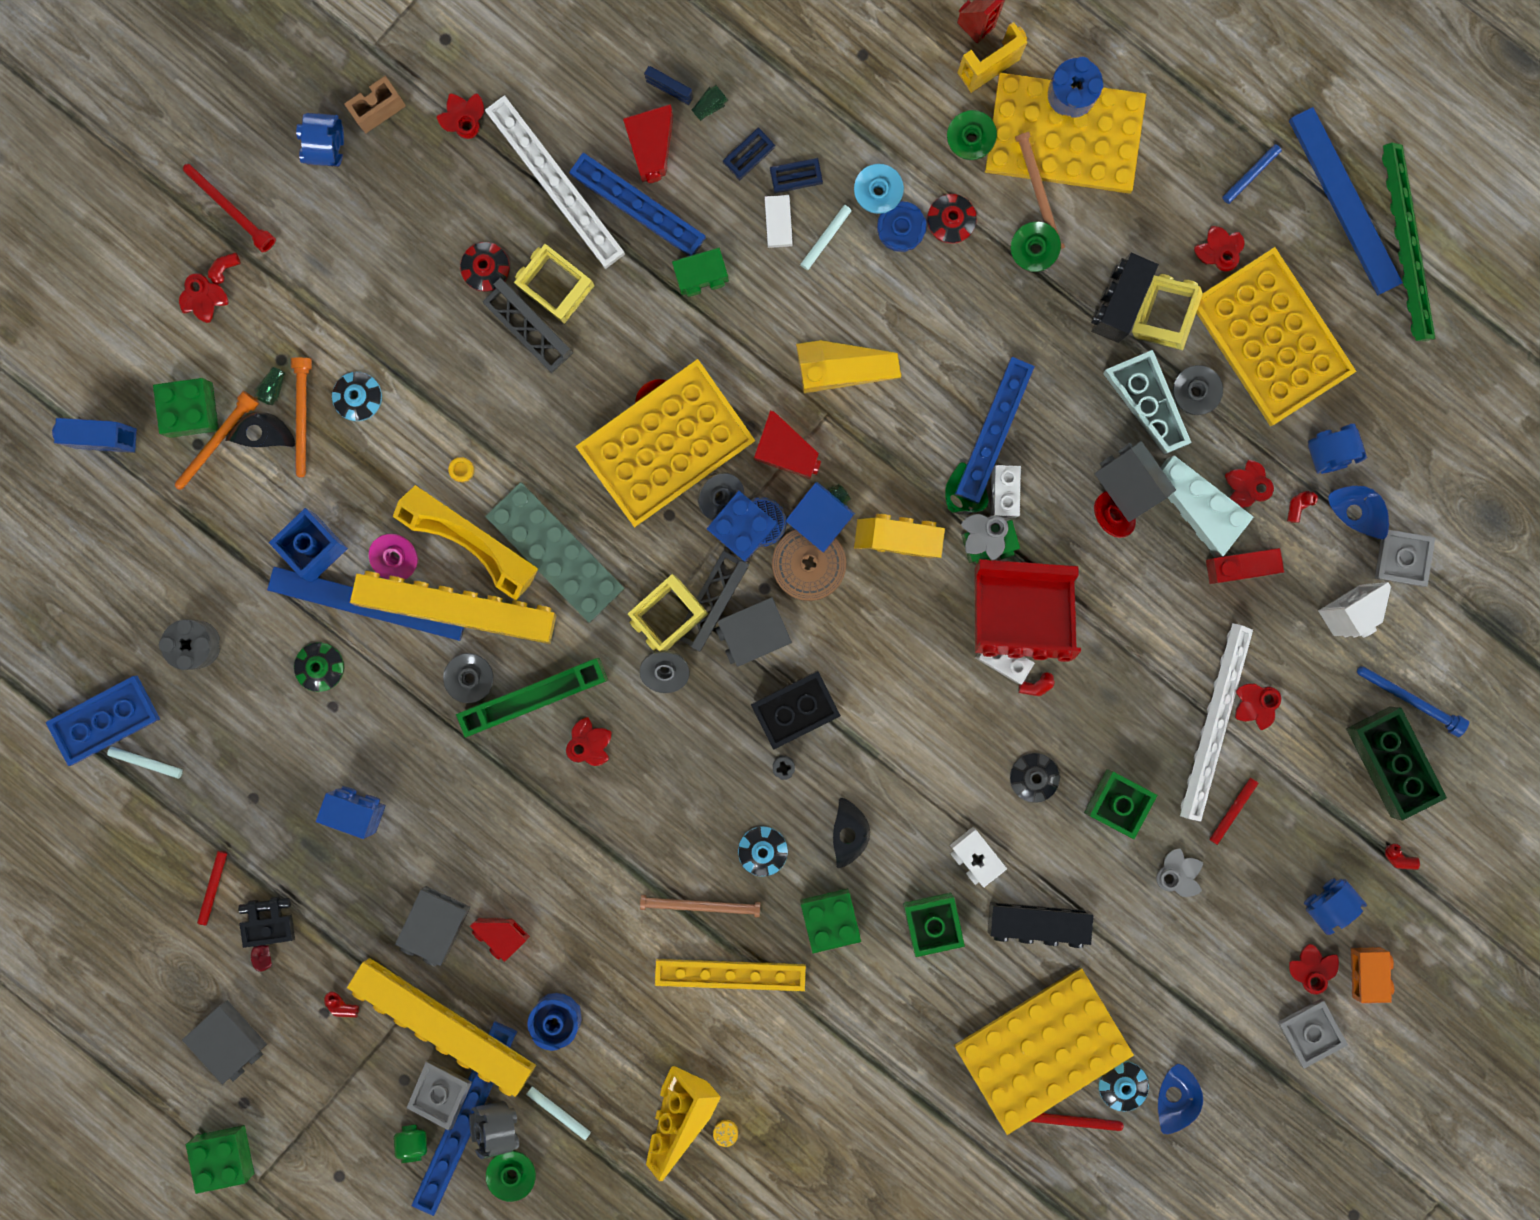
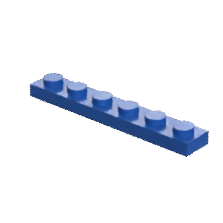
M584 152L569 172L573 178L688 256L695 255L706 239V236Z
M1014 357L1010 358L955 495L976 504L980 502L1035 366Z

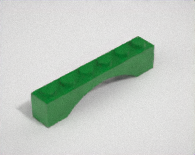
M595 658L547 679L456 714V717L466 738L609 680L600 658Z

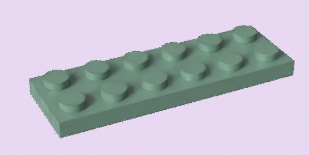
M522 482L485 516L532 565L538 568V571L588 623H591L625 589Z

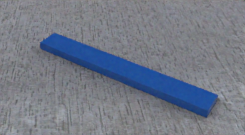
M1314 107L1292 117L1289 123L1377 296L1402 284L1403 282Z
M273 567L267 591L461 641L464 627L355 606L350 603L353 587L320 578L311 583L302 579L296 572L278 567Z
M495 1021L489 1035L510 1048L517 1031ZM473 1069L468 1078L472 1084L455 1125L451 1130L445 1129L411 1205L432 1216L435 1215L471 1136L469 1117L470 1114L475 1113L471 1109L485 1104L494 1084L491 1081L486 1082L479 1078L478 1073Z

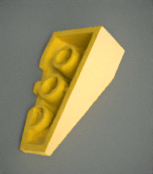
M822 340L796 344L804 393L901 378L898 353Z
M675 1066L670 1068L661 1088L662 1106L661 1110L656 1112L655 1119L658 1120L656 1134L651 1136L646 1166L658 1181L665 1179L711 1118L721 1098L706 1080Z

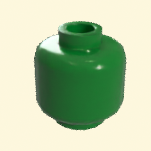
M417 1125L402 1126V1132L394 1135V1155L396 1159L401 1160V1164L422 1161V1156L427 1154V1136L424 1130H417Z

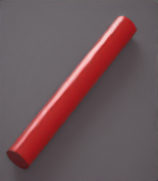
M1252 778L1248 780L1209 840L1216 845L1219 844L1259 784Z
M217 851L197 921L199 925L206 926L208 924L228 854L225 851Z

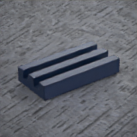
M651 66L647 67L644 73L647 83L688 106L693 99L691 88Z
M758 127L723 160V164L740 181L775 148V144ZM760 136L761 140L733 165L731 162ZM766 143L767 146L739 171L738 169Z
M818 158L770 167L774 194L823 184ZM815 166L814 170L776 176V173ZM817 176V178L778 185V183Z

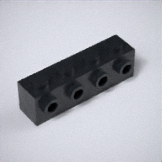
M990 902L987 932L991 937H994V940L1008 942L1009 938L1019 939L1018 942L1033 944L1034 940L1044 941L1043 944L1049 946H1058L1059 942L1068 943L1069 947L1084 948V944L1091 945L1094 915L1089 910Z

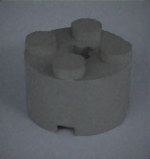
M179 620L172 623L164 631L159 641V649L165 660L177 669H201L208 667L217 659L220 653V637L217 630L207 622Z
M498 1101L471 1109L475 1113L470 1114L469 1117L472 1142L478 1143L479 1149H476L475 1152L480 1159L509 1153L519 1148V1138L514 1128V1124L517 1123V1114L514 1108L509 1109L505 1101Z

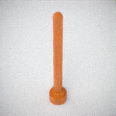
M296 357L291 358V369H294V374H296V476L302 478L306 475L307 374L312 369V359Z
M242 391L237 397V407L175 482V487L178 490L183 489L245 412L254 411L259 405V401L252 395Z

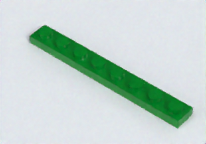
M1392 142L1383 145L1382 162L1387 168L1388 178L1386 179V186L1391 192L1392 198L1390 210L1393 216H1395L1396 226L1394 233L1400 245L1398 257L1404 269L1402 281L1408 293L1407 309L1412 316L1411 333L1416 341L1426 342L1436 338L1403 145Z

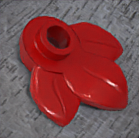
M450 93L447 99V112L436 116L438 123L445 131L457 132L461 138H474L480 130L479 120L484 115V104L477 93L471 96L467 102L463 98ZM466 124H471L470 130H464Z
M1212 226L1208 231L1207 243L1195 246L1194 252L1204 264H1215L1221 271H1230L1239 264V254L1244 249L1245 241L1240 232H1235L1229 236L1223 228ZM1223 256H1229L1231 259L1225 260Z
M199 273L191 274L186 278L184 283L185 290L179 297L181 311L184 314L193 311L194 315L205 323L211 322L214 306L229 304L228 297L222 287L218 284L209 283L208 279ZM194 282H197L200 286L198 291L193 287Z
M1248 460L1245 470H1232L1225 475L1227 483L1235 490L1230 499L1242 508L1250 507L1255 501H1266L1273 495L1274 485L1270 479L1266 478L1265 468L1256 461ZM1260 484L1266 487V491L1263 493H1259L1256 490V487Z
M1254 683L1240 686L1236 690V694L1243 701L1236 708L1235 718L1245 722L1256 720L1260 730L1271 726L1275 721V710L1281 704L1280 692L1273 687L1262 688ZM1268 694H1270V695H1271V701L1268 702V703H1265V701H1264L1265 696L1268 695Z
M588 717L579 720L572 728V740L566 746L567 757L573 762L580 763L585 761L591 766L604 764L609 760V757L603 749L609 744L612 732L604 728L593 729ZM577 745L581 746L583 753L576 754L574 747Z
M1308 944L1303 948L1300 954V961L1289 962L1291 976L1296 981L1301 982L1307 992L1315 995L1321 994L1326 990L1328 981L1337 975L1339 968V959L1336 954L1322 957L1319 950L1312 944ZM1317 977V984L1311 985V979Z

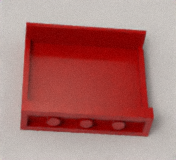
M982 559L978 561L974 569L975 653H983V656L995 657L998 654L1008 655L1009 658L1013 659L1022 658L1023 656L1033 657L1035 660L1058 658V661L1061 662L1072 661L1079 655L1081 648L1077 647L1075 611V580L1079 576L1078 566Z

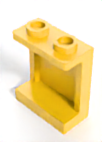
M1014 22L1009 24L1002 41L1004 46L981 62L972 50L963 55L958 75L971 93L1021 59L1027 45V36L1021 27H1017Z

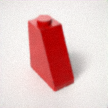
M671 104L623 119L642 183L646 181L648 183H655L660 181L661 177L666 176L673 125Z
M770 410L754 460L811 479L812 474L817 475L821 461L817 460L819 453L777 413Z

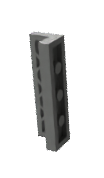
M499 278L493 284L496 289L483 301V304L553 373L573 352ZM502 294L507 299V310H496L490 303ZM511 304H512L517 310H511ZM501 314H507V320ZM511 314H522L524 316V327H513L510 324ZM518 331H524V337ZM528 331H535L541 334V345H530L528 343ZM545 339H546L551 345H545ZM535 349H541V355ZM545 349H556L561 356L550 365L545 360Z
M725 551L722 552L696 598L700 604L709 602L711 612L707 618H703L700 621H705L702 628L700 622L697 624L699 633L694 642L684 636L680 639L681 641L701 652L747 571L749 564ZM727 558L736 563L737 566L731 575L723 577L720 567L724 559ZM719 571L720 578L714 579L715 575ZM730 578L725 586L724 579ZM721 580L723 585L721 595L711 598L708 590L710 584ZM705 593H707L708 599L701 601ZM717 600L713 607L712 601ZM689 610L682 625L693 616L691 610Z

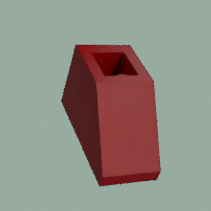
M477 918L470 925L475 938L480 942L484 940L490 947V953L496 959H502L504 962L530 937L514 919Z

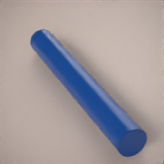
M1274 144L1222 197L1223 200L1230 204L1282 151L1281 148Z

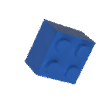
M738 491L706 529L746 563L778 524L743 493Z
M304 508L269 542L302 579L311 583L348 549L330 528L307 508Z
M343 786L342 789H335L325 794L316 822L365 839L377 832L386 805L379 803L380 799L371 795L362 797L356 794L357 791L355 789Z

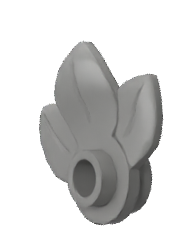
M975 514L967 517L961 523V526L970 533L965 543L966 553L979 554L986 551L991 560L998 558L1003 553L1005 548L1004 537L1008 532V524L1003 517L993 515L987 518L981 514ZM993 523L999 525L1000 529L997 533L991 531Z
M1180 848L1169 852L1164 859V867L1158 871L1156 876L1158 886L1165 891H1175L1182 897H1191L1202 892V889L1193 879L1200 872L1203 862L1194 858H1184ZM1167 874L1172 875V880L1169 883L1165 882Z

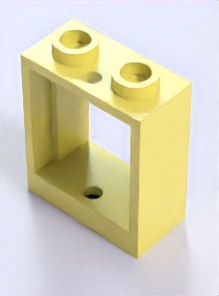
M544 244L542 248L538 247L532 253L531 262L527 267H522L517 272L514 283L522 292L565 324L595 285L590 278L548 245ZM549 258L578 280V283L557 309L528 287V284Z
M1166 274L1154 275L1132 329L1134 337L1183 350L1203 295L1198 283L1191 280L1176 281L1173 277ZM1158 290L1191 297L1179 333L1146 325Z
M673 574L628 613L632 619L629 623L638 633L642 631L648 637L645 641L653 651H667L709 614L679 578ZM673 590L694 615L663 642L642 616L668 592Z

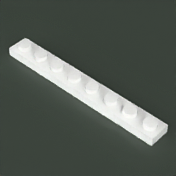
M504 95L485 109L487 115L603 267L607 269L624 256L625 253L506 96Z
M1232 623L1231 630L1227 634L1225 653L1220 660L1219 675L1214 682L1213 697L1207 708L1208 715L1205 726L1201 730L1199 748L1194 755L1195 763L1192 774L1188 778L1186 796L1181 803L1180 816L1196 821L1202 820L1253 632L1252 629Z

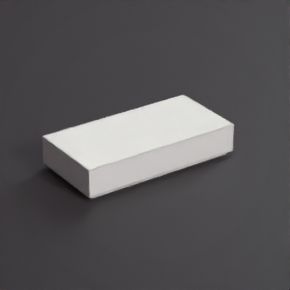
M789 195L765 197L768 248L792 246Z

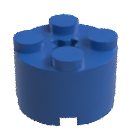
M1086 57L1072 58L1064 61L1056 69L1049 83L1048 101L1051 107L1058 114L1075 118L1089 112L1103 89V78L1100 70Z
M303 114L302 124H297L296 128L297 139L301 140L302 146L299 152L301 163L335 167L341 165L343 154H338L340 145H344V132L342 121L338 119V115Z
M1355 424L1341 427L1340 431L1332 433V430L1316 434V438L1308 441V449L1317 474L1347 468L1352 463V460L1357 464L1368 458L1359 430Z
M1335 878L1323 885L1325 891L1319 896L1313 894L1304 901L1306 911L1326 935L1335 933L1332 928L1336 926L1343 929L1363 912L1361 906H1367L1366 902L1346 879L1336 881Z
M561 993L547 994L541 998L531 1011L527 1023L528 1031L534 1043L540 1048L550 1051L569 1045L574 1040L581 1025L580 1006L571 997ZM553 1018L558 1019L557 1025L552 1024Z

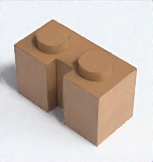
M386 76L369 86L372 93L366 97L359 93L344 103L365 134L406 107Z

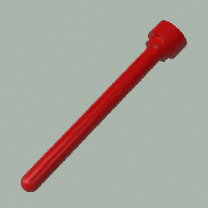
M190 164L183 166V171L252 236L256 248L264 253L273 247L276 238L263 229L259 230Z
M1042 1113L1029 1121L1112 1131H1122L1124 1128L1121 1121Z

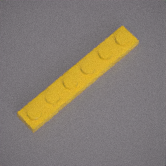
M656 959L655 986L805 991L806 964Z

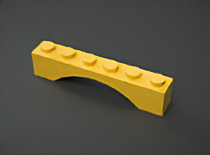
M415 485L397 503L393 514L395 519L413 531L440 535L466 548L486 567L495 587L517 601L532 584L538 571L537 567Z

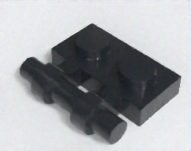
M278 896L271 897L268 901L250 900L247 904H240L238 906L239 914H248L249 921L239 923L243 948L288 942L295 939L292 914L282 916L281 913L282 908L291 907L290 898L281 899ZM271 911L270 918L260 919L259 912Z

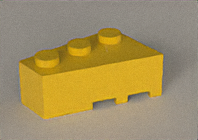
M876 514L875 518L857 519L854 549H872L878 552L886 551L926 558L942 557L945 528L936 527V522L922 521L921 524L913 523L914 519L899 517V521L890 520L891 515Z

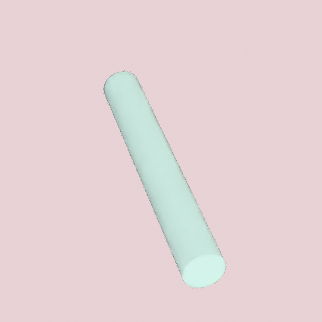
M844 205L804 258L800 264L804 269L809 270L852 210L848 206Z
M112 746L107 752V755L178 779L183 772V769Z
M533 1086L526 1093L528 1097L582 1139L586 1140L591 1132Z

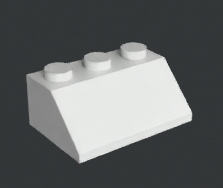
M1388 582L1359 585L1318 610L1333 636H1353L1355 638L1362 635L1363 638L1377 631L1376 626L1383 623L1391 586Z

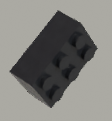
M1132 252L1125 259L1121 258L1111 273L1110 278L1113 281H1111L1109 287L1105 288L1100 300L1104 303L1100 306L1099 310L1095 311L1091 323L1094 326L1091 332L1116 343H1119L1129 335L1159 264Z
M818 670L751 703V707L773 750L841 716Z

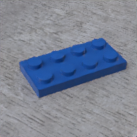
M137 675L126 679L45 723L67 765L73 766L160 720Z

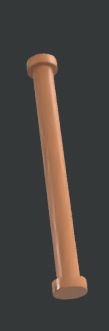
M1030 133L1020 134L1015 137V140L1020 144L1044 223L1049 224L1057 231L1029 142ZM1064 243L1061 244V249L1065 248Z
M641 895L640 910L658 908L760 916V902L740 904L646 898V895Z

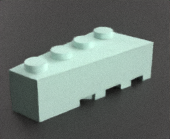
M1153 350L1108 368L1103 372L1104 376L1164 455L1191 443Z
M1175 455L1167 458L1160 468L1176 489L1168 499L1177 507L1184 520L1188 521L1199 539L1210 549V553L1214 558L1223 557L1254 517Z

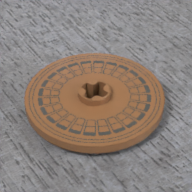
M793 530L779 541L774 550L772 558L773 575L780 588L791 597L803 601L820 600L832 594L841 584L846 572L845 552L840 542L835 538L823 553L797 530ZM809 557L813 558V563L816 564V567L806 570L805 564L802 561H807Z

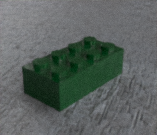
M1390 706L1346 728L1391 818L1403 821L1447 799L1401 707Z

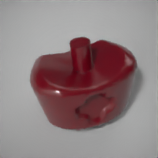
M268 945L254 946L251 951V963L258 972L266 971L272 967Z

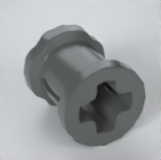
M788 756L776 758L773 763L774 775L781 780L791 778L795 772L793 760ZM785 761L786 765L791 766L787 769L786 774L776 769L780 767V762Z

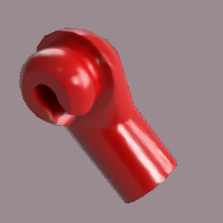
M235 252L222 256L213 262L208 270V278H211L212 283L221 284L225 279L222 274L225 269L241 264L238 254Z
M1303 491L1293 497L1289 505L1287 522L1300 523L1302 510L1317 503V494Z
M1045 672L1042 673L1040 680L1036 683L1023 682L1022 685L1019 684L1018 693L1042 696L1054 687L1053 674Z
M1396 843L1386 847L1385 856L1393 867L1397 869H1419L1420 860L1418 857H1405L1400 850L1401 846Z
M328 992L325 995V1006L333 1016L358 1017L359 1005L345 1004L342 998L335 992Z

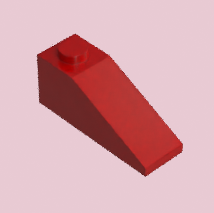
M968 0L959 9L960 14L957 23L978 44L995 28L1005 0H973L972 2Z
M1280 548L1206 560L1209 584L1284 573Z

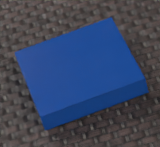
M816 482L785 521L824 553L855 513L821 484Z

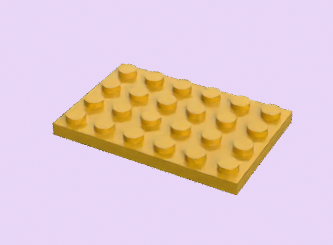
M999 73L992 117L997 130V138L993 149L987 154L984 173L1030 179L1020 144L1015 140L1016 136L1029 132L1031 136L1029 142L1042 181L1131 194L1134 185L1146 93L1103 87L1100 96L1091 110L1083 116L1075 118L1058 114L1051 107L1048 101V87L1051 80Z
M1276 247L1210 288L1201 297L1196 314L1270 427L1357 372Z
M696 359L575 447L635 528L755 442V439L699 359Z
M1081 967L953 1045L1007 1135L1134 1056Z

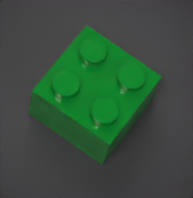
M204 378L153 385L160 435L174 438L217 432L219 426L213 382Z
M1106 769L1084 813L1135 840L1158 795Z
M848 888L800 900L812 954L861 942Z
M951 892L903 903L915 957L965 947L955 898Z
M245 1125L198 1134L185 1144L195 1194L242 1185L255 1174Z

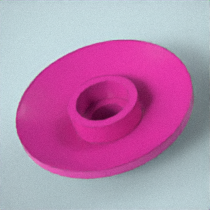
M381 535L373 541L369 548L370 564L373 570L384 579L389 580L390 576L407 579L416 570L418 564L417 552L414 546L400 535ZM393 551L396 552L400 558L395 557L393 555Z

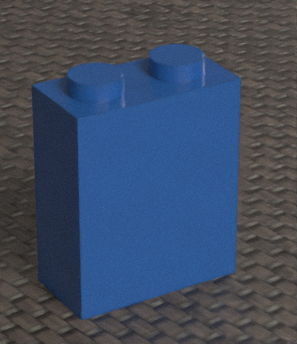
M56 418V423L52 429L55 444L82 450L135 453L137 428L113 421Z

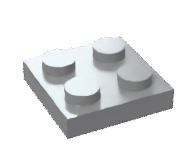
M1389 530L1387 537L1380 542L1375 579L1428 587L1435 537Z
M1322 999L1277 1022L1300 1066L1304 1069L1348 1045L1325 1001Z
M431 1060L426 1061L407 1109L447 1130H451L455 1125L472 1082Z

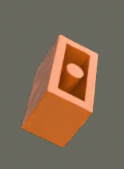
M1381 947L1351 948L1352 998L1360 1003H1392L1391 995L1394 994V983L1391 980V970L1393 969L1394 962L1389 951Z

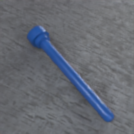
M1361 666L1357 669L1359 676L1445 724V728L1454 736L1461 737L1467 730L1469 720L1462 716H1450L1366 667Z

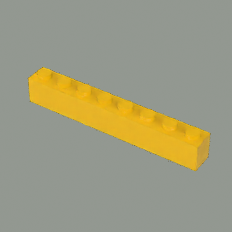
M365 571L364 575L356 574L350 603L355 606L551 644L557 615L551 612L552 608L537 605L536 609L528 608L527 603L512 600V604L502 602L503 598L488 595L487 599L478 598V593L464 590L463 594L453 593L454 589L450 587L439 586L438 589L428 588L429 584L425 582L414 581V584L404 583L405 579L390 576L389 580L379 578L380 574Z
M371 958L362 962L347 989L352 991V995L361 1001H368L378 1013L388 1014L394 1018L393 1021L398 1026L408 1027L415 1032L414 1035L420 1040L436 1045L437 1051L444 1055L450 1054L457 1059L456 1062L460 1066L473 1069L478 1073L479 1078L486 1082H493L499 1086V1090L505 1095L516 1097L536 1067V1064Z

